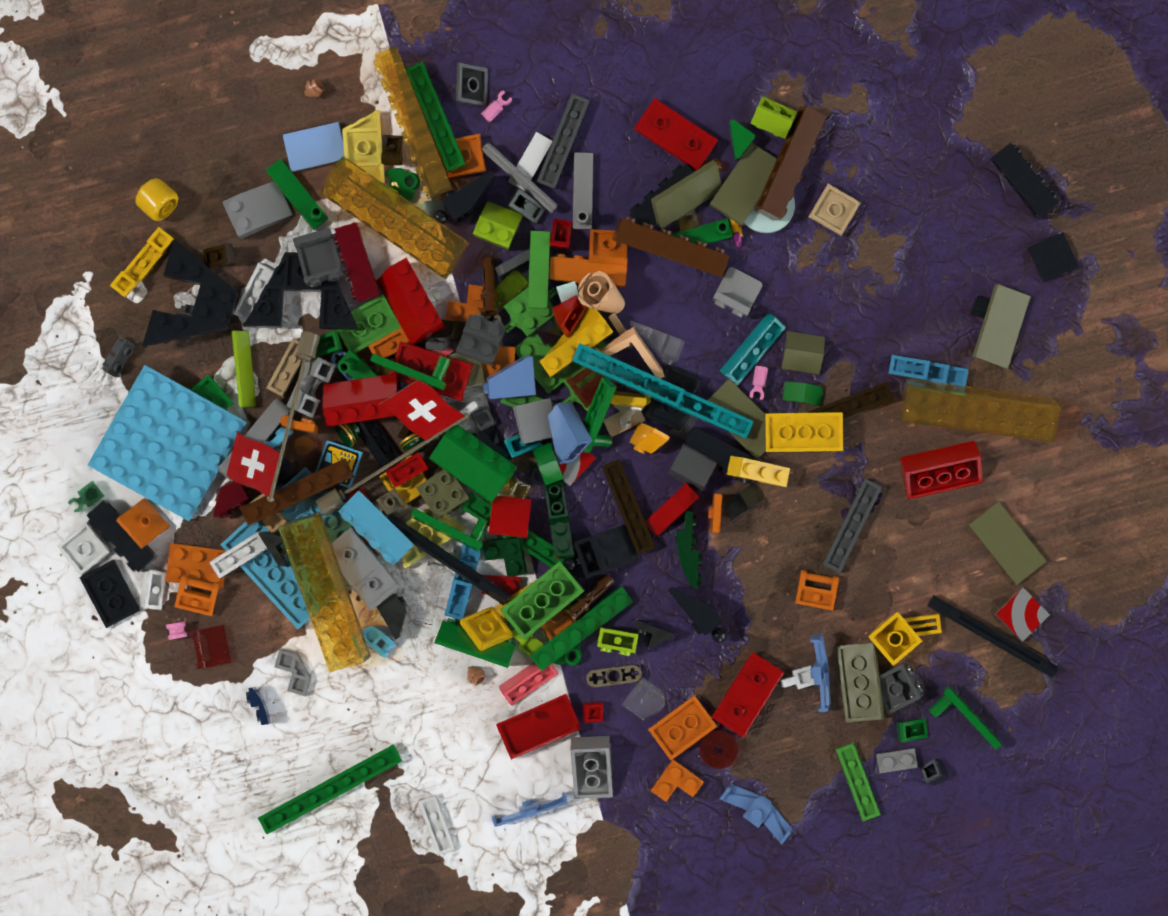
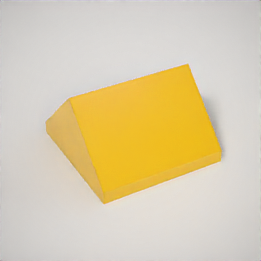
M898 612L881 622L868 636L893 666L922 642L920 637Z

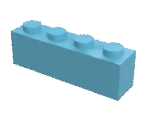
M360 491L338 511L341 517L349 522L359 535L367 539L370 546L377 549L385 561L392 565L396 564L414 545Z

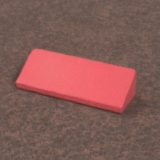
M533 662L501 684L499 689L509 704L513 706L559 673L553 664L540 671Z

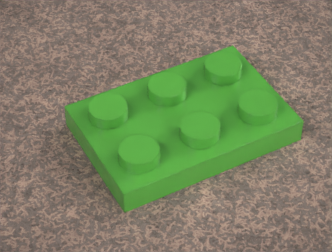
M382 294L351 311L358 330L337 331L348 351L352 349L358 353L370 344L401 328V325L385 296Z

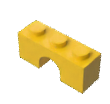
M730 456L727 475L787 487L790 468L743 457Z

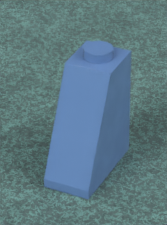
M525 355L486 378L487 383H483L484 394H488L489 399L536 395L533 356Z
M572 402L558 403L553 407V410L548 415L557 462L558 464L573 462L592 442V439Z

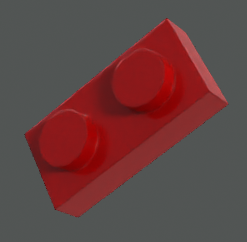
M418 452L385 472L396 488L428 470V467Z
M482 575L511 594L510 596L520 591L521 577Z

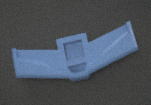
M823 633L812 634L810 637V642L814 643L816 661L813 667L810 668V676L814 678V685H820L821 703L819 704L818 712H827L831 704L829 666Z
M730 783L719 798L745 809L743 817L759 828L763 822L781 845L792 831V827L772 805L771 801L763 795H758Z
M565 792L562 793V797L540 805L538 800L533 802V799L522 802V806H519L520 811L498 818L493 815L492 821L495 827L505 825L565 805L568 799Z

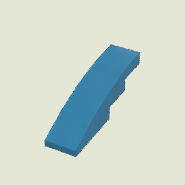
M892 355L888 374L965 389L969 369Z
M463 545L459 560L476 571L481 550L477 552ZM455 573L444 616L461 620L464 618L473 584Z

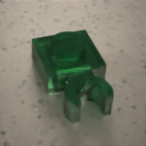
M91 481L77 491L80 497L70 499L68 504L71 505L77 502L78 508L74 512L78 513L83 509L84 504L90 508L105 497L97 484Z

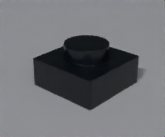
M976 296L970 314L984 319L990 300Z

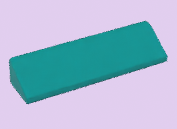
M767 313L722 367L720 372L738 386L786 327L775 316Z

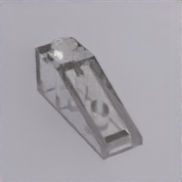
M446 280L424 289L435 308L455 298L454 293L457 292L452 282L447 283Z
M631 321L630 327H634L651 350L658 357L662 358L661 362L668 365L677 363L685 343L684 340Z

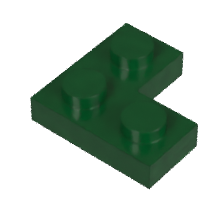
M513 536L483 540L485 560L504 558L507 576L525 575L528 572L520 537Z

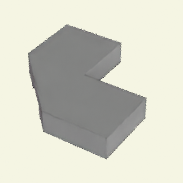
M279 649L274 667L292 672L287 691L306 696L312 677L300 655Z

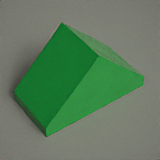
M730 120L729 126L734 159L737 161L747 150L756 135L735 120Z
M334 330L320 336L316 356L320 358L331 355L334 352L344 351L339 332Z
M785 381L782 400L820 406L823 387Z
M551 443L532 449L545 485L564 479Z
M926 718L896 721L897 735L900 742L928 737Z

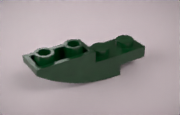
M563 482L544 485L555 560L574 557Z
M685 511L684 530H676L677 553L688 583L692 589H697V585H701V574H698V566H702V555L699 554L698 550H691V546H695V535H692V527H696V516H693V512Z

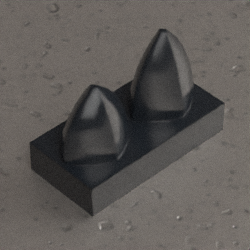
M495 427L486 428L476 434V438L507 459L509 451L505 442L494 443L496 436Z

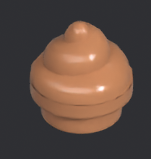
M317 78L307 81L306 90L304 91L305 96L316 98L322 95L324 86Z
M468 667L467 680L470 684L477 686L486 679L485 671L482 668Z

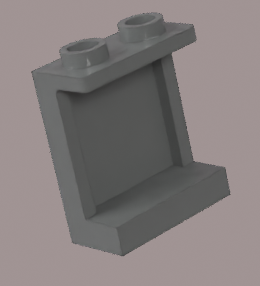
M330 228L292 238L298 253L304 282L307 286H319L323 281H336L341 276H344Z

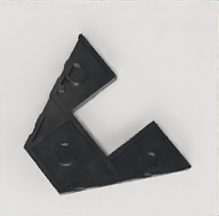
M174 240L163 275L166 278L200 285L191 318L157 310L152 311L142 344L143 348L159 343L166 344L173 340L189 339L196 335L212 334L215 331L229 330L239 295L238 292L178 241Z
M297 252L284 253L280 264L273 272V276L268 284L265 285L259 296L260 298L252 307L253 310L247 320L243 323V327L282 328L284 291L321 292L319 328L358 330V326L337 281L327 280L321 282L319 286H307L304 282V275Z

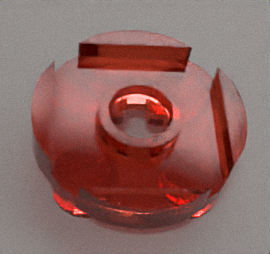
M711 731L700 742V756L704 763L712 768L724 769L730 766L737 756V742L726 731ZM716 744L719 746L723 745L724 747L720 755L717 752H713Z

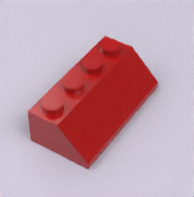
M407 257L390 266L376 280L411 345H415L446 328Z
M398 373L324 384L323 412L326 426L395 416L379 404L401 390Z
M975 440L900 457L901 473L908 500L983 483L981 455Z

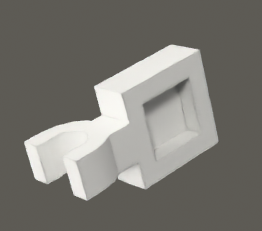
M811 665L792 670L793 677L781 679V686L785 688L796 684L797 689L814 685V678L810 676Z

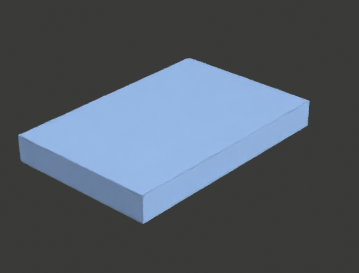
M339 122L283 134L292 173L344 161L343 138Z

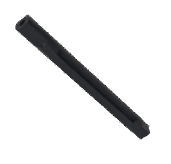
M392 513L387 518L415 546L500 604L504 605L511 594L423 536Z
M933 595L929 600L927 606L1049 677L1053 678L1057 673V665L941 598Z

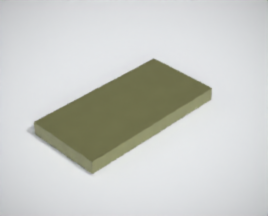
M751 143L711 201L710 206L742 226L759 201L776 158Z
M714 160L651 199L657 226L660 229H663L717 194L722 184L718 165Z
M995 284L972 357L1008 369L1031 296L1000 284Z
M728 379L707 401L754 421L746 439L732 433L730 434L755 459H758L766 451L765 413Z
M999 501L968 524L1015 585H1018L1046 562Z
M870 642L837 646L846 723L885 719L876 645Z

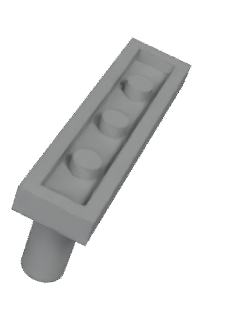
M574 153L573 230L592 229L593 153Z

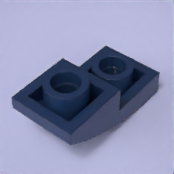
M255 686L248 688L249 692H246L247 703H250L251 707L259 706V710H256L257 721H260L261 725L270 724V715L263 697Z

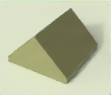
M787 331L781 369L819 375L824 356L825 337Z

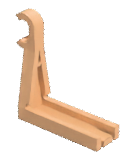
M634 327L624 332L601 350L596 347L594 349L611 356L630 346L629 343L632 342L655 377L660 379L664 377L663 369Z

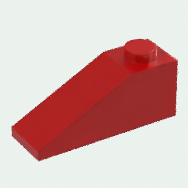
M685 483L645 521L647 527L657 537L693 504L699 496Z

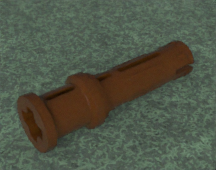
M484 257L482 258L483 292L480 295L483 303L481 314L493 316L498 314V309L496 308L498 294L495 292L494 258Z
M605 574L582 597H577L569 608L563 610L565 616L575 623L583 612L589 610V605L615 583L608 574Z

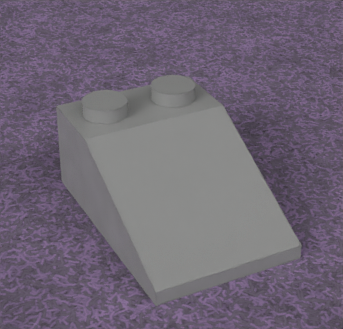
M274 182L240 193L222 202L240 239L293 215L283 193Z
M610 736L571 737L570 750L574 799L613 797Z

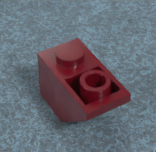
M232 481L221 487L213 513L215 518L221 517L223 519L232 514V509L237 507L239 510L248 504L247 501L251 498L244 485Z

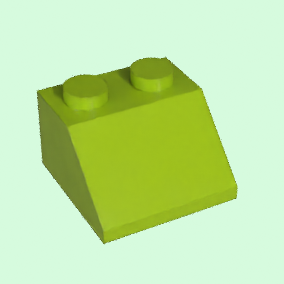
M487 201L473 231V236L509 251L523 216Z

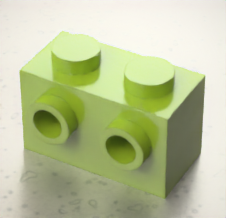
M762 96L750 124L785 139L797 111Z
M600 627L597 647H601L600 651L612 653L613 649L620 651L619 654L631 656V653L636 652L639 634Z

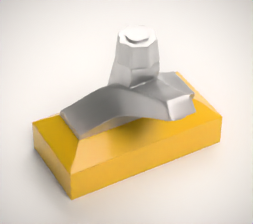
M615 391L610 403L621 413L620 425L623 428L629 429L632 425L633 414L644 409L651 402V398L638 393Z

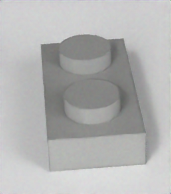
M915 748L876 754L879 773L918 767Z

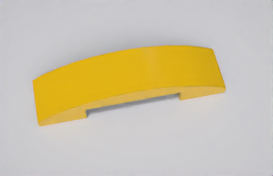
M158 227L147 240V244L127 268L120 272L110 286L126 298L153 269L174 238Z

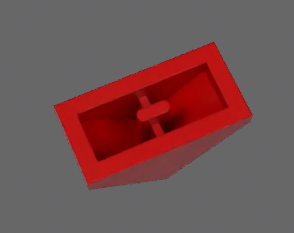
M553 220L550 239L551 249L569 251L573 221Z
M578 295L552 308L557 324L566 337L571 336L587 309L579 301Z

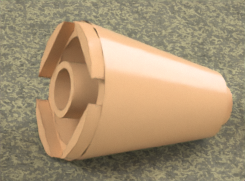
M602 271L590 272L578 285V299L584 306L612 314H617L623 310L625 306L624 298L608 274Z

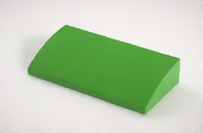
M559 561L500 609V611L525 640L585 590Z

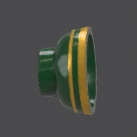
M354 422L335 425V430L341 441L347 447H353L357 442V436L360 435L358 426Z
M414 433L402 440L399 445L404 451H409L423 442L424 439ZM422 446L421 448L411 453V455H414L418 452H422L425 449V447Z

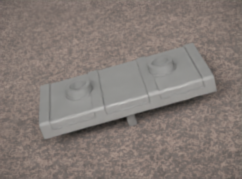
M350 527L322 551L371 611L401 587L353 527Z

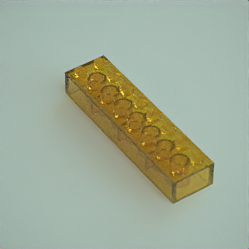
M397 47L375 54L376 60L373 62L378 75L382 74L384 77L380 80L385 93H390V96L387 98L392 110L397 111V114H394L399 128H404L401 134L406 146H411L408 152L413 164H418V167L415 169L420 182L424 180L426 184L422 186L427 199L431 198L432 201L444 199V195L452 191V187Z
M344 156L332 167L320 191V194L445 280L456 269L470 244Z
M906 378L900 418L901 422L1054 443L1061 404L1058 399Z
M321 512L285 522L278 529L329 673L366 662L371 655Z

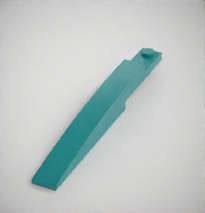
M579 343L573 356V362L604 377H609V379L741 438H747L754 422Z

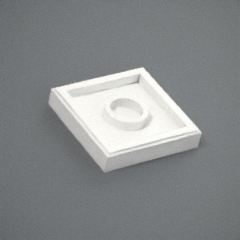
M88 522L84 523L57 545L58 549L80 576L111 553V550Z

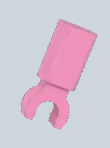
M504 90L498 94V99L494 100L481 113L489 123L503 110V106H507L512 102L511 97L507 101L502 100V96L505 94Z
M755 366L752 382L754 388L750 391V398H753L754 392H759L760 400H763L764 391L762 387H765L767 367Z

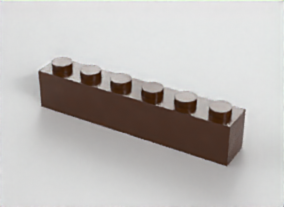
M809 106L799 107L755 207L756 212L773 221L781 220L786 215L788 202L794 197L795 186L800 182L802 170L810 160L809 154L817 144L816 138L824 128L825 115Z
M625 216V219L619 218L612 238L613 241L723 277L730 257L725 254L726 250L714 247V250L707 248L708 244L697 241L696 244L691 243L688 237L679 235L678 238L671 236V231L662 228L660 232L653 230V225L644 222L642 226L636 224V219Z
M346 458L275 491L273 502H269L267 496H264L241 507L240 510L248 526L251 527L355 476Z

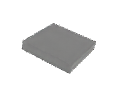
M550 398L513 407L522 444L552 437L548 415L553 410Z

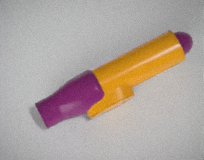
M730 219L736 247H742V228Z

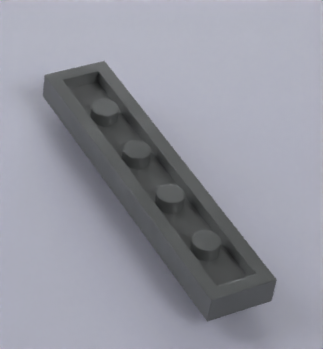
M573 93L571 94L537 183L555 190L590 100Z
M867 479L863 480L822 565L838 573L841 572L882 489L881 486Z

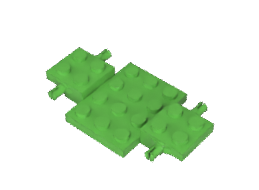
M527 287L503 306L511 318V321L505 325L507 334L513 328L518 327L527 336L526 339L515 347V353L519 358L525 355L533 356L534 377L548 394L564 383L569 389L571 396L562 403L565 404L570 401L569 403L572 402L573 404L576 401L588 412L600 380L604 376L573 362L552 378L549 377L539 361L546 356L559 339L545 347L535 329L552 320L560 335L564 334L557 324L552 310L553 307L550 303V299L558 294L554 287L548 291L547 309L528 308ZM602 341L595 347L601 350L607 344Z

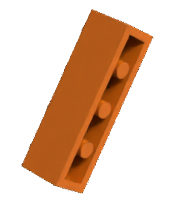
M555 254V257L550 259L549 281L563 283L575 281L576 284H580L581 280L588 273L602 271L610 276L616 287L625 288L627 264L590 263L589 260L585 259V256L574 255V258H566L565 254Z

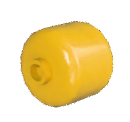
M154 178L140 187L135 203L152 220L161 221L174 211L179 197L163 180Z

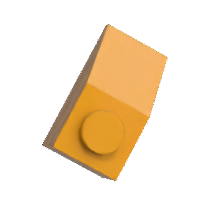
M640 422L629 443L635 445L633 449L642 454L645 451L652 454L667 442L670 437Z

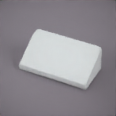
M144 569L139 607L162 610L166 572Z

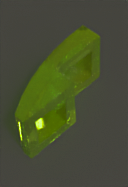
M517 269L510 273L495 288V292L498 294L496 308L499 311L503 310V306L517 296L529 283Z

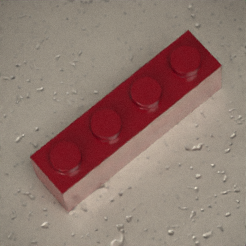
M354 222L335 228V233L332 235L335 244H339L341 252H338L341 263L345 262L347 267L344 273L347 282L351 281L353 288L350 289L353 300L357 299V302H362L380 296L358 223Z

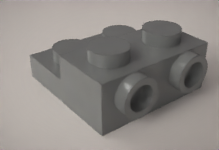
M481 314L469 315L456 353L492 366L505 336L506 327L498 320H493L492 322L485 320V317Z
M906 661L879 675L883 707L888 715L921 699L924 695L923 691L925 689L921 681H916L913 676L915 670L911 664L907 665Z

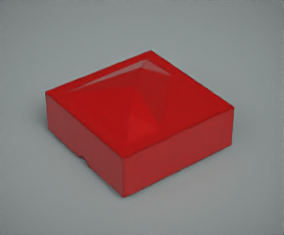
M603 702L583 703L584 723L603 722Z

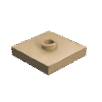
M827 184L808 217L842 236L861 202Z

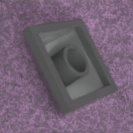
M457 63V106H487L488 68Z
M683 444L667 475L701 492L717 465V461Z

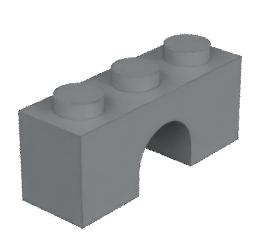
M317 356L314 360L306 362L296 401V411L313 418L320 402L315 396L316 389L321 382H329L336 365ZM296 386L287 403V407L291 408Z

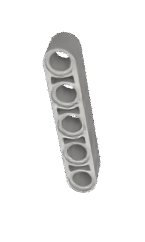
M276 398L244 437L260 443L268 441L281 426V417L284 415L289 416L291 409ZM231 451L217 470L232 482L233 480L226 475L232 454Z

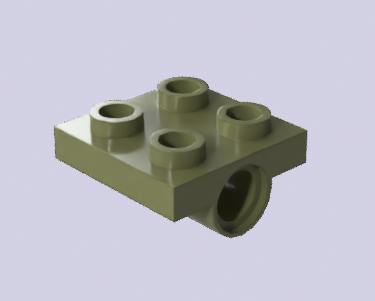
M444 469L416 487L437 520L453 513L461 504L469 500L457 479Z

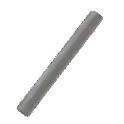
M487 143L482 148L488 157L549 212L552 213L557 208V204L490 143Z

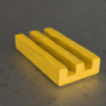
M940 614L903 618L906 622L936 618V622L909 626L912 629L937 626L935 630L915 632L918 636L942 633Z

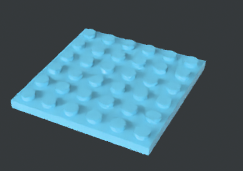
M144 365L87 466L190 521L218 473L217 469L233 447L237 431L241 433L247 421L151 367Z
M304 467L285 486L312 473L307 467ZM328 490L280 512L288 523L274 534L290 538L277 546L285 551L287 555L286 564L278 567L267 549L240 566L298 630L349 584L322 552L352 527L338 512L342 507L328 516H325L318 507L316 500L328 493ZM262 521L251 527L248 526L247 522H244L220 545L225 551H228L257 532H271ZM370 547V549L378 557L379 555Z

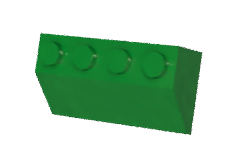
M458 424L446 432L429 457L431 461L490 503L494 501L509 482L517 466Z
M452 618L442 621L434 642L435 644L506 668L509 667L516 646L513 643V639H508L480 651L463 627L458 625L459 621Z

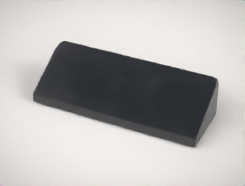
M376 419L355 423L360 430L359 437L381 468L401 456ZM403 458L402 460L398 461L397 463H395L394 465H392L391 467L387 468L386 470H388V469L392 468L393 466L397 465L398 463H400L401 461H403L404 458Z

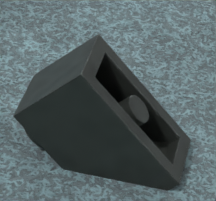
M398 594L377 606L395 640L401 637L407 614L405 607L408 606L403 596L399 597Z

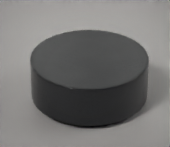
M536 467L531 472V480L535 485L542 486L545 483L539 467Z

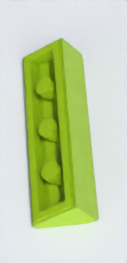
M232 331L239 407H256L249 332Z

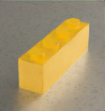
M587 307L571 336L566 337L563 334L539 363L549 377L552 378L573 363L572 359L579 343L593 349L611 336L613 331L596 309Z

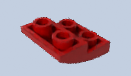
M497 496L492 502L488 533L527 538L532 499Z

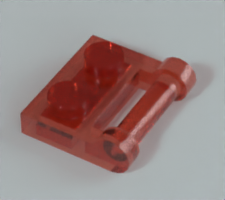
M584 368L574 377L566 379V382L585 408L591 405L600 380L604 377L598 374L581 388H578L576 384L593 372L587 368Z
M225 625L190 631L198 662L196 664L197 669L231 663ZM205 634L211 660L206 662L200 635Z

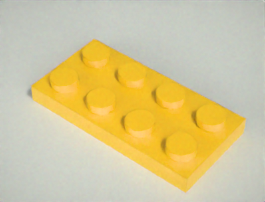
M843 412L765 413L766 452L843 451Z

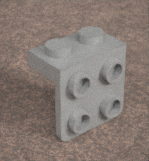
M730 267L712 300L715 301L714 304L722 309L727 307L732 310L731 313L737 317H747L762 288V283Z

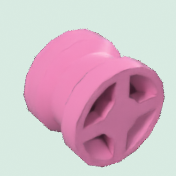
M185 621L166 625V629L169 630L168 640L188 636L184 630Z

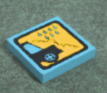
M326 440L316 472L346 458L355 476L363 452ZM351 478L339 485L350 488L352 487L354 478Z

